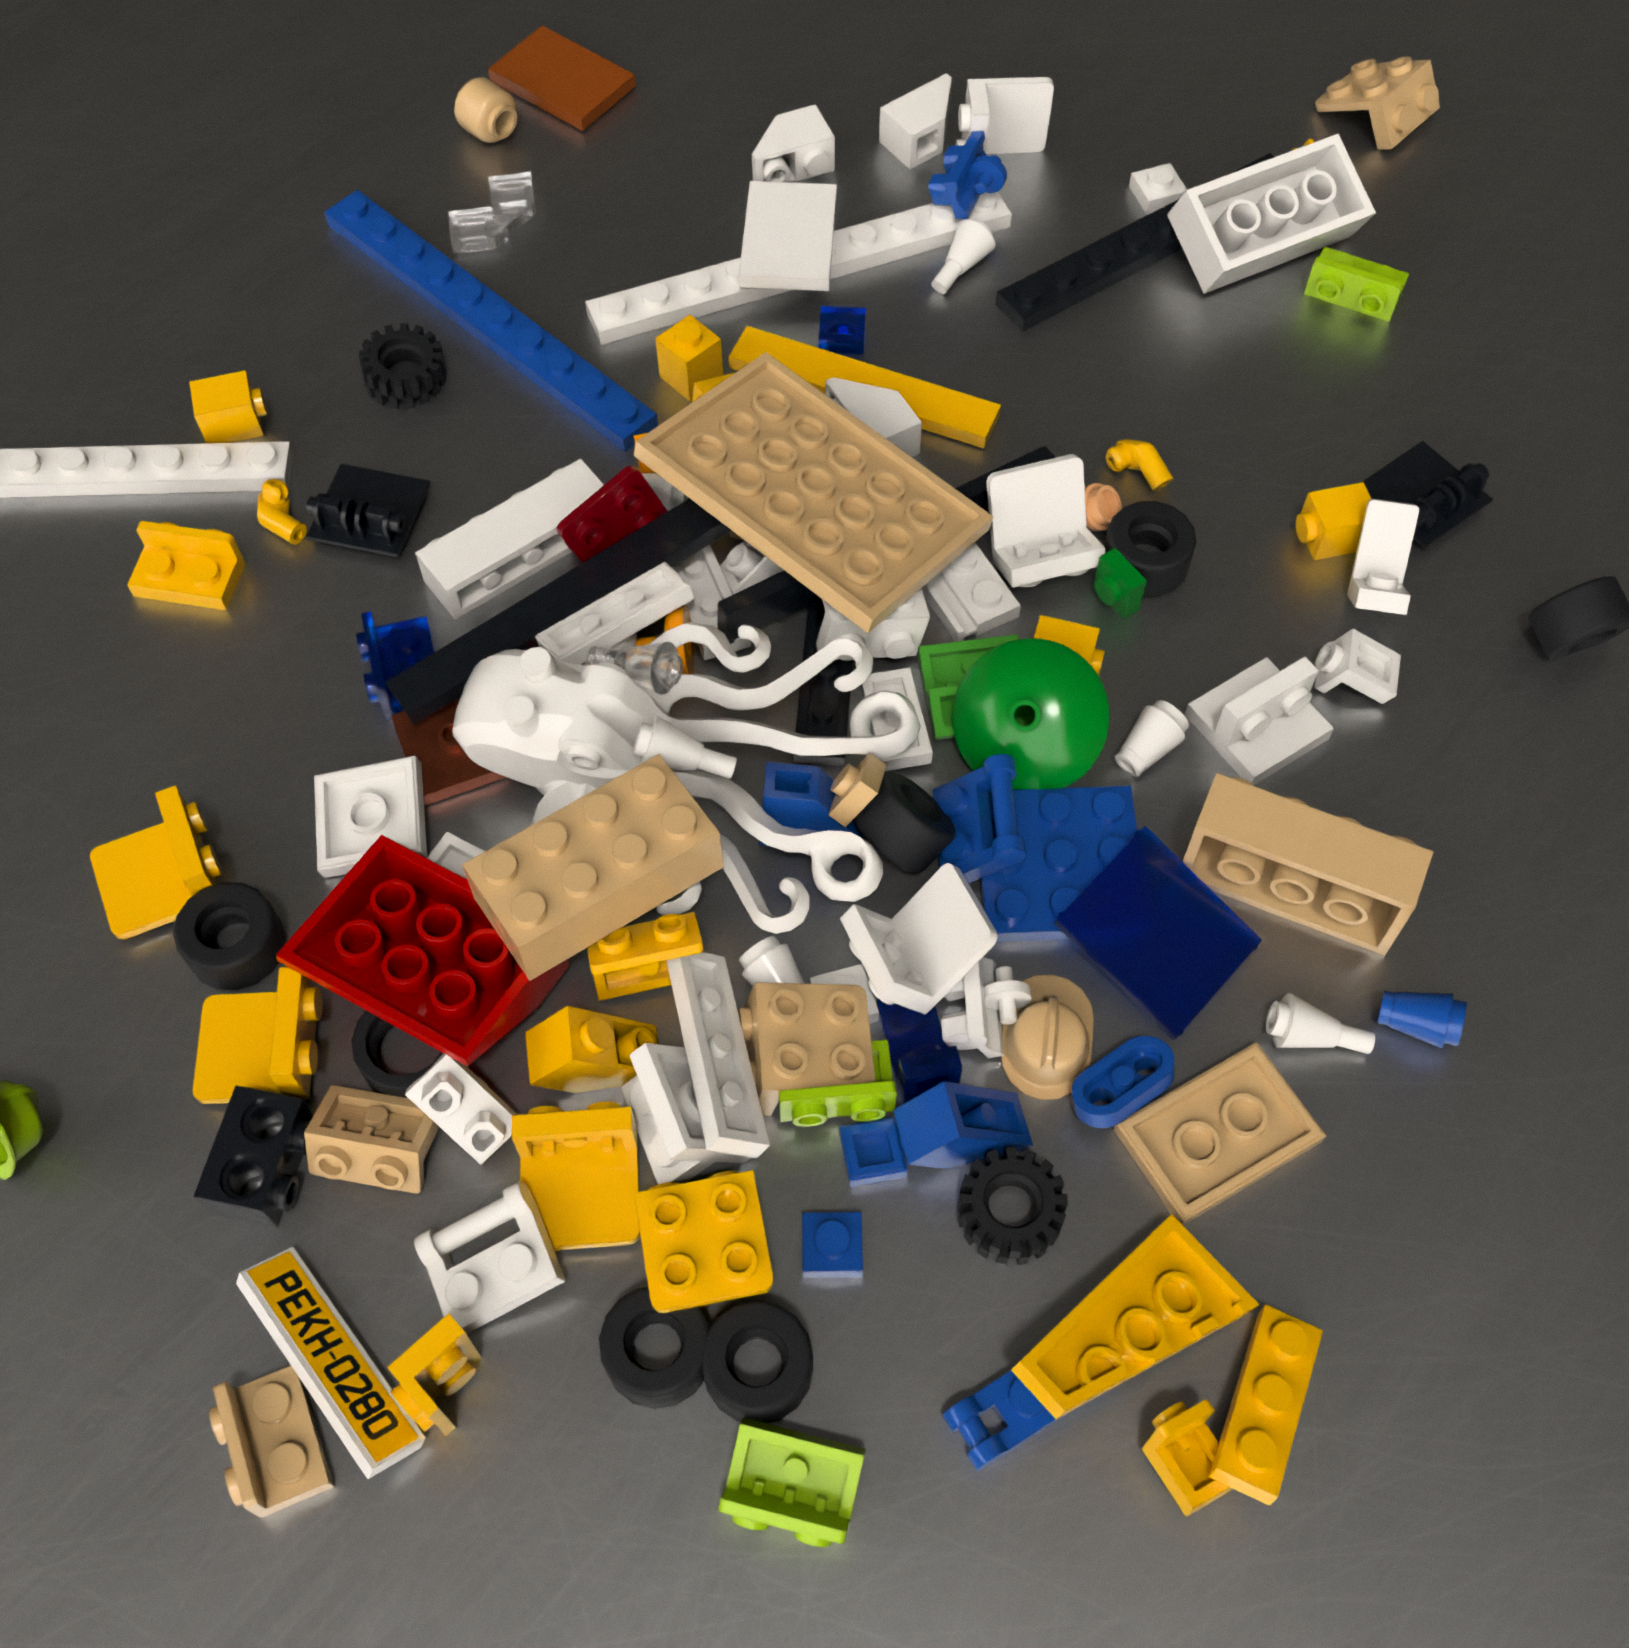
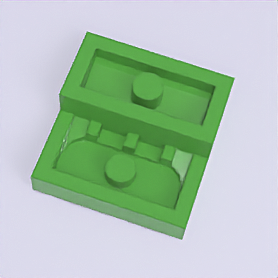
M1018 634L918 646L919 670L934 740L955 738L952 720L953 705L958 687L967 671L981 656L991 649L1009 641L1018 640ZM1023 706L1017 713V720L1022 726H1028L1035 720V711L1031 706Z

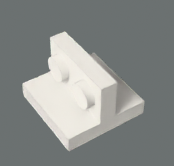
M1266 657L1188 703L1185 711V716L1242 779L1251 782L1253 785H1256L1329 740L1334 730L1331 724L1309 702L1312 698L1310 691L1319 670L1306 657L1301 658L1281 671Z
M644 1043L629 1055L637 1076L623 1085L621 1090L627 1106L632 1107L637 1132L657 1184L667 1182L686 1183L715 1162L745 1163L752 1158L707 1150L685 1047Z

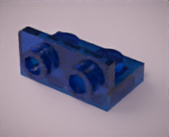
M372 611L361 613L364 632L356 633V640L363 663L370 662L372 672L363 674L369 701L371 704L380 702L385 718L389 721L392 720L391 715L402 712L403 709L392 696L385 682L433 654L435 647L427 616L377 627Z

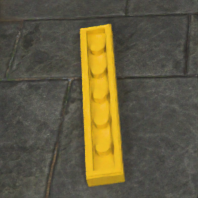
M746 326L728 356L729 368L739 371L767 352L825 395L826 380L833 377L896 390L920 419L923 430L983 449L1001 413L1000 404L750 326Z

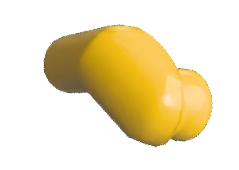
M1124 439L1118 441L1116 446L1109 448L1106 452V462L1110 469L1116 472H1120L1124 468L1141 471L1153 492L1164 488L1174 480L1158 451L1149 442Z

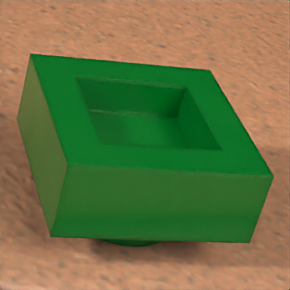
M1113 548L1099 557L1093 587L1101 601L1108 606H1112L1125 619L1140 610L1147 580L1116 548Z

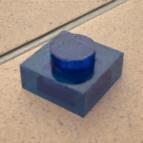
M821 306L818 348L833 353L864 354L866 308Z

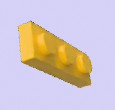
M1265 1304L1257 1314L1209 1474L1210 1478L1269 1506L1278 1498L1323 1330Z

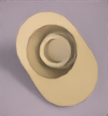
M1053 974L1035 975L1022 981L1030 986L1032 1000L1024 1007L1016 1009L1017 1021L1014 1024H1003L1004 1056H1001L1002 1068L1010 1083L1024 1095L1039 1100L1060 1099L1072 1093L1073 1082L1079 1074L1090 1066L1094 1027L1092 1004L1084 991L1069 979Z

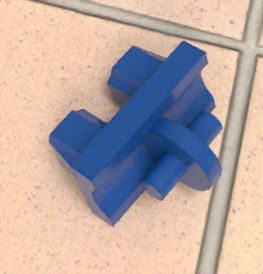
M972 131L965 145L949 146L944 154L943 162L946 174H933L928 183L933 204L935 206L952 205L956 219H968L980 194L998 192L1002 189L1007 179V171L1001 163V159L996 155L987 156L984 151L983 143L986 138L984 131Z

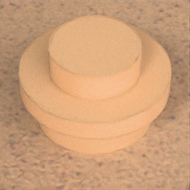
M1092 483L1085 486L1086 526L1094 532L1107 530L1113 516L1122 509L1120 497L1117 491L1110 485Z

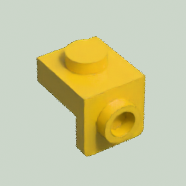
M1208 1399L1189 1409L1181 1401L1164 1410L1152 1421L1156 1430L1142 1448V1451L1185 1517L1233 1490V1488L1209 1477L1219 1442L1205 1423L1215 1411Z

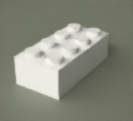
M1335 134L1188 189L1167 216L1205 294L1324 248V246L1326 247L1352 237L1376 212L1339 134Z

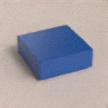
M895 1116L839 1126V1136L850 1188L907 1178V1166L899 1141V1130Z

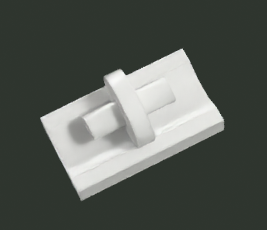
M982 957L944 996L947 1001L965 998L966 1011L943 1015L941 1019L943 1041L952 1050L978 1048L988 1059L1004 1056L1002 1024L1010 1025L1017 1021L1016 1009L1024 1007L1032 1000L1030 986L1025 982L1013 980L1011 967L1003 966L996 969V963L993 959Z
M444 1053L405 1092V1095L480 1165L512 1136V1115L518 1114L493 1092L480 1076H476L467 1066Z

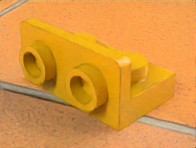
M140 521L136 531L144 544V548L127 584L134 597L227 611L246 565L233 535L218 529L202 530L182 527L170 522Z
M449 1313L387 1367L399 1381V1384L390 1393L424 1432L435 1424L445 1436L456 1427L434 1400L442 1392L446 1396H450L461 1389L475 1374L476 1369L473 1365L481 1358L465 1331Z

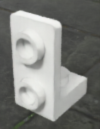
M1369 499L1367 501L1347 593L1355 608L1407 614L1411 595L1403 586V580L1419 514V508L1415 504L1380 499Z

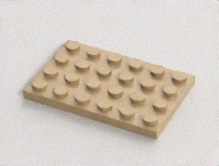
M767 352L648 432L635 443L634 457L867 633L872 631L989 530L994 517Z

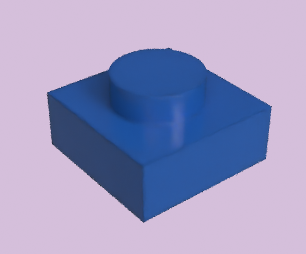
M862 1212L802 1213L803 1278L863 1277Z

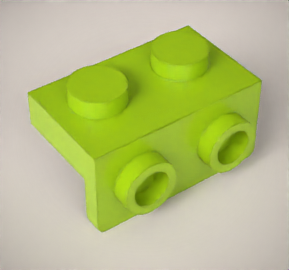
M888 1039L871 1041L875 1082L779 1091L780 1122L792 1121L796 1126L811 1127L825 1123L827 1118L851 1116V1119L855 1121L867 1122L878 1120L884 1117L886 1113L894 1112L897 1091L896 1083L892 1077Z
M744 1417L739 1425L726 1488L720 1497L718 1511L732 1515L734 1523L747 1529L766 1530L770 1525L793 1531L794 1537L797 1540L808 1545L828 1547L832 1542L844 1544L851 1522L866 1449Z

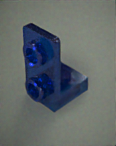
M877 998L876 1005L879 1011V1018L885 1040L888 1039L890 1059L902 1104L943 1081L960 1084L963 1067L957 1046L947 1048L946 1043L943 1041L942 1028L936 1007L934 1006L925 1015L895 1003L888 1005Z

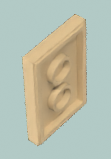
M1257 1042L1133 1113L1121 1123L1115 1125L1113 1130L1170 1214L1183 1226L1322 1143L1326 1137V1134Z

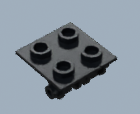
M1421 441L1362 481L1371 499L1415 504L1419 508L1413 539L1425 549L1493 500L1483 491L1486 480L1489 477V471L1486 466L1481 463H1468L1459 471L1424 441Z
M340 464L327 493H319L317 497L310 496L307 500L306 513L313 516L314 521L306 538L307 540L399 557L431 483L429 480Z

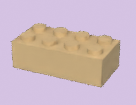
M658 754L463 863L462 866L474 899L522 971L531 981L724 867L720 832L664 759Z
M1216 773L1177 878L1385 956L1416 908L1433 851L1417 846L1413 841L1405 837L1390 836L1362 826L1361 823L1350 817L1335 816L1315 809L1298 798L1282 797L1255 787L1245 779L1230 778Z

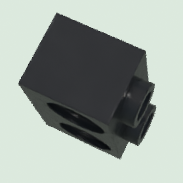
M235 1085L193 1196L211 1215L278 1228L283 1212L289 1211L296 1200L299 1186L296 1175L303 1155H307L304 1131L314 1115L302 1098ZM275 1122H283L281 1130L275 1136L261 1139L263 1131L269 1125ZM263 1176L262 1184L255 1192L249 1195H241V1190L248 1180L253 1177Z

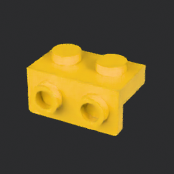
M695 912L681 915L667 914L656 920L623 926L587 947L598 1000L670 986L671 980L666 960L698 954L704 950Z

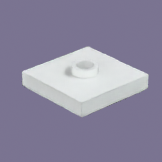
M416 756L314 776L317 871L324 878L347 874L381 834L427 858L422 763Z

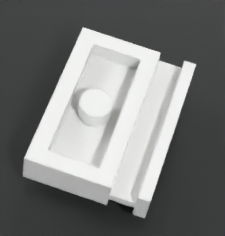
M976 542L922 587L925 599L955 642L964 641L965 637L973 633L976 636L1018 618L1021 605Z

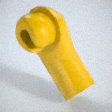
M268 479L262 484V492L258 494L257 520L262 527L289 543L297 545L304 539L307 527L304 523L289 515L290 500L287 497L289 493L287 484L278 479Z

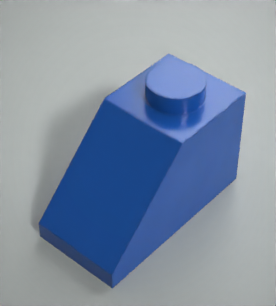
M943 1081L893 1110L900 1133L899 1141L905 1152L908 1165L948 1169L973 1163L977 1159L980 1161L985 1160L986 1153L995 1149L998 1156L1005 1154L1006 1147H1017L1016 1152L1025 1151L1033 1147L1018 1094L1015 1092Z

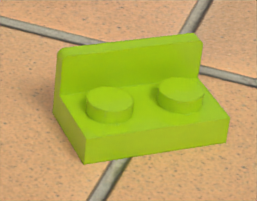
M1324 246L1320 256L1316 257L1304 295L1389 322L1410 273Z

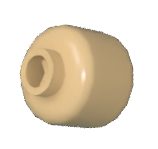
M484 77L473 78L459 90L455 100L454 113L456 121L464 130L486 143L499 142L513 132L517 124V106L515 99L508 91Z

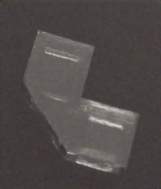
M531 172L489 176L491 207L448 211L453 254L497 249L508 239L507 233L518 223L524 224L536 214Z

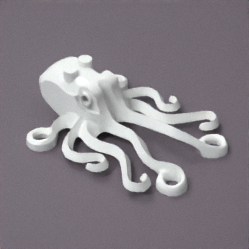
M687 622L666 630L651 641L635 657L626 671L619 667L618 664L623 662L634 650L637 633L584 662V665L554 659L546 649L541 647H533L527 651L509 649L481 660L470 674L456 709L452 730L454 738L467 756L476 764L502 776L534 786L544 795L537 805L531 824L533 825L640 765L642 757L633 754L637 735L642 722L652 725L656 715L700 743L733 742L754 744L800 756L862 754L867 756L870 752L879 760L890 758L905 751L918 737L921 725L911 701L901 693L891 691L869 694L857 704L851 713V737L808 736L763 723L734 718H677L669 714L671 706L674 702L685 697H698L724 708L740 711L768 707L791 694L843 655L851 656L856 662V668L850 674L840 676L835 680L834 687L839 691L848 692L865 683L873 668V656L869 650L854 640L844 638L832 641L785 675L759 688H744L713 676L701 674H681L653 681L648 680V675L665 656L687 642L705 644L723 666L734 672L744 673L759 668L770 656L771 643L769 637L752 625L742 624L738 628V636L740 639L752 641L755 645V651L751 655L739 657L733 650L726 635L715 626ZM890 711L896 714L900 720V725L893 732L884 735L871 734L870 722L877 713ZM672 770L691 796L712 799L722 806L746 832L765 845L788 853H803L811 856V870L817 889L831 900L856 902L869 896L877 889L883 876V861L875 848L863 838L852 832L816 831L783 826L768 815L749 793L730 779L698 770ZM720 834L724 863L722 869L731 881L754 924L762 930L774 934L792 931L802 924L809 911V894L804 885L795 878L785 877L779 883V889L782 893L789 896L792 907L785 915L779 917L772 915L739 850L726 836ZM843 855H857L864 863L863 870L858 877L846 883L837 881L831 873L833 863ZM700 881L687 888L680 898L674 901L667 900L658 905L656 911L663 915L681 914L689 911L698 902L702 891Z

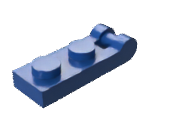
M1009 1371L977 1393L956 1403L942 1417L953 1433L957 1431L961 1433L971 1449L967 1456L976 1471L979 1472L1067 1414L1055 1419L1012 1371ZM993 1409L1005 1429L991 1436L980 1417Z

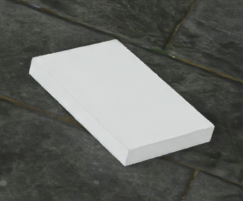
M750 181L739 269V287L829 291L837 184Z

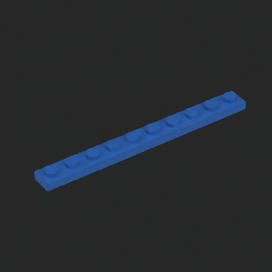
M359 190L354 191L324 211L328 226L622 451L626 452L634 446V435L648 433L658 426L657 414Z

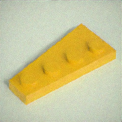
M1171 1214L1017 1363L1011 1371L1051 1415L1058 1419L1244 1317L1260 1304Z

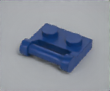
M1007 754L990 756L983 762V767L933 789V799L937 801L945 815L950 817L956 832L955 839L939 855L940 867L950 863L960 868L968 884L1017 864L1026 858L1024 838L1018 836L1012 780L1017 776L1015 759ZM991 790L996 826V839H994L989 799V791Z

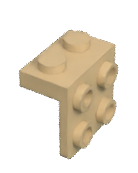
M1401 57L1385 63H1377L1375 59L1361 61L1351 68L1352 72L1342 80L1329 85L1326 89L1327 92L1315 101L1318 112L1369 110L1378 150L1394 148L1440 108L1439 91L1435 84L1431 60L1412 61L1411 57Z
M755 982L744 1007L737 1008L763 1116L772 1115L779 1103L778 1092L782 1090L875 1082L867 994L861 986Z

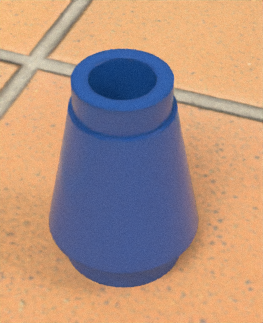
M1384 991L1378 1024L1388 1025L1392 1029L1441 1049L1444 1044L1459 1046L1467 1002L1454 1000L1453 993H1394Z

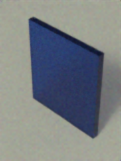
M1146 826L1135 831L1134 837L1064 911L1059 912L1057 919L1053 922L1172 1040L1184 1033V1029L1250 953L1258 948V944L1262 941L1248 925Z

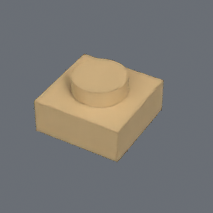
M869 752L856 767L851 764L845 766L831 786L830 790L835 793L828 815L846 828L878 794L887 765Z

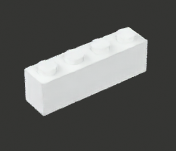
M581 458L564 468L554 471L549 477L524 491L515 493L505 502L483 514L473 517L468 523L441 538L432 540L424 548L415 552L425 584L455 620L571 553L572 551L558 534L557 526L561 520L604 484Z

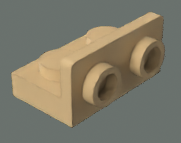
M331 1085L304 1131L308 1171L312 1175L328 1179L344 1180L382 1187L388 1190L418 1194L424 1185L423 1161L439 1130V1126L409 1098Z
M291 1365L236 1388L226 1381L213 1386L217 1406L209 1409V1417L216 1439L221 1445L227 1443L233 1466L225 1469V1480L231 1499L236 1506L243 1504L246 1510L263 1518L335 1487L308 1391Z

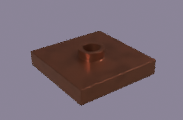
M461 697L413 725L404 711L391 715L405 757L416 756L422 763L424 806L507 778L472 761L454 738L453 723Z

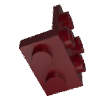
M630 465L621 470L561 520L557 526V532L573 554L583 563L668 511L641 472L635 466Z

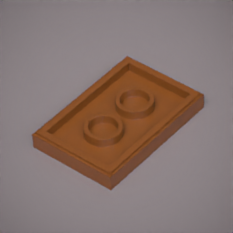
M540 26L488 68L491 81L581 131H584L636 87L635 74L544 26Z

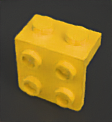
M176 785L155 792L163 823L97 846L90 853V860L109 926L118 939H128L176 921V917L186 901L203 888L217 884L215 877L222 875L219 861L210 844L204 845L201 833L208 831L198 803L194 801L187 804Z
M280 967L277 992L218 994L206 998L202 1007L192 1090L198 1102L201 1104L229 1103L235 1085L310 1099L312 1074L316 1073L318 1066L315 1031L316 1021L321 1019L323 1008L320 988L314 987L309 978L293 969Z
M596 1102L587 1106V1110L563 1111L555 1106H539L530 1109L528 1114L512 1115V1140L520 1156V1181L526 1184L533 1195L554 1251L624 1246L636 1243L640 1238V1229L634 1193L639 1192L638 1132L632 1107H622L615 1102Z
M753 1170L745 1172L725 1171L713 1174L707 1179L682 1184L667 1182L655 1185L648 1190L634 1193L652 1307L657 1312L667 1313L764 1294L772 1288L774 1283Z

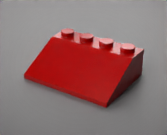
M382 834L276 954L278 962L465 1066L470 1065L534 1012L569 968L568 958L529 981L474 899L468 880Z

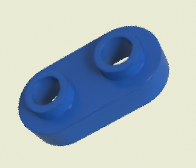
M1152 1036L1134 1037L1120 1045L1079 1074L1073 1082L1072 1101L1076 1116L1083 1123L1095 1128H1109L1121 1123L1170 1087L1175 1077V1060L1172 1049L1161 1039ZM1144 1069L1152 1070L1154 1073L1145 1076L1140 1075L1138 1072ZM1100 1100L1110 1102V1104L1102 1106L1094 1105L1095 1102Z

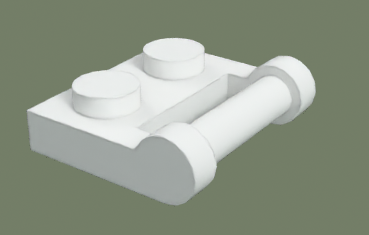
M518 1181L503 1190V1197L437 1232L434 1228H431L414 1238L415 1249L422 1263L427 1267L443 1316L445 1317L449 1313L466 1334L566 1281L533 1195L522 1181ZM513 1218L516 1219L520 1229L519 1232L453 1266L449 1255L451 1251Z

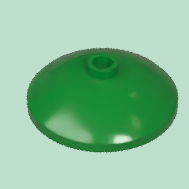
M1036 638L1009 641L981 656L963 677L953 705L954 736L963 758L973 771L983 767V762L990 756L997 754L1012 756L1015 759L1017 774L1016 778L1012 780L1013 790L1066 788L1091 769L1105 746L1110 728L1109 700L1105 687L1095 669L1080 654L1069 647L1051 640ZM1023 706H1031L1035 711V720L1028 726H1022L1017 720V713Z

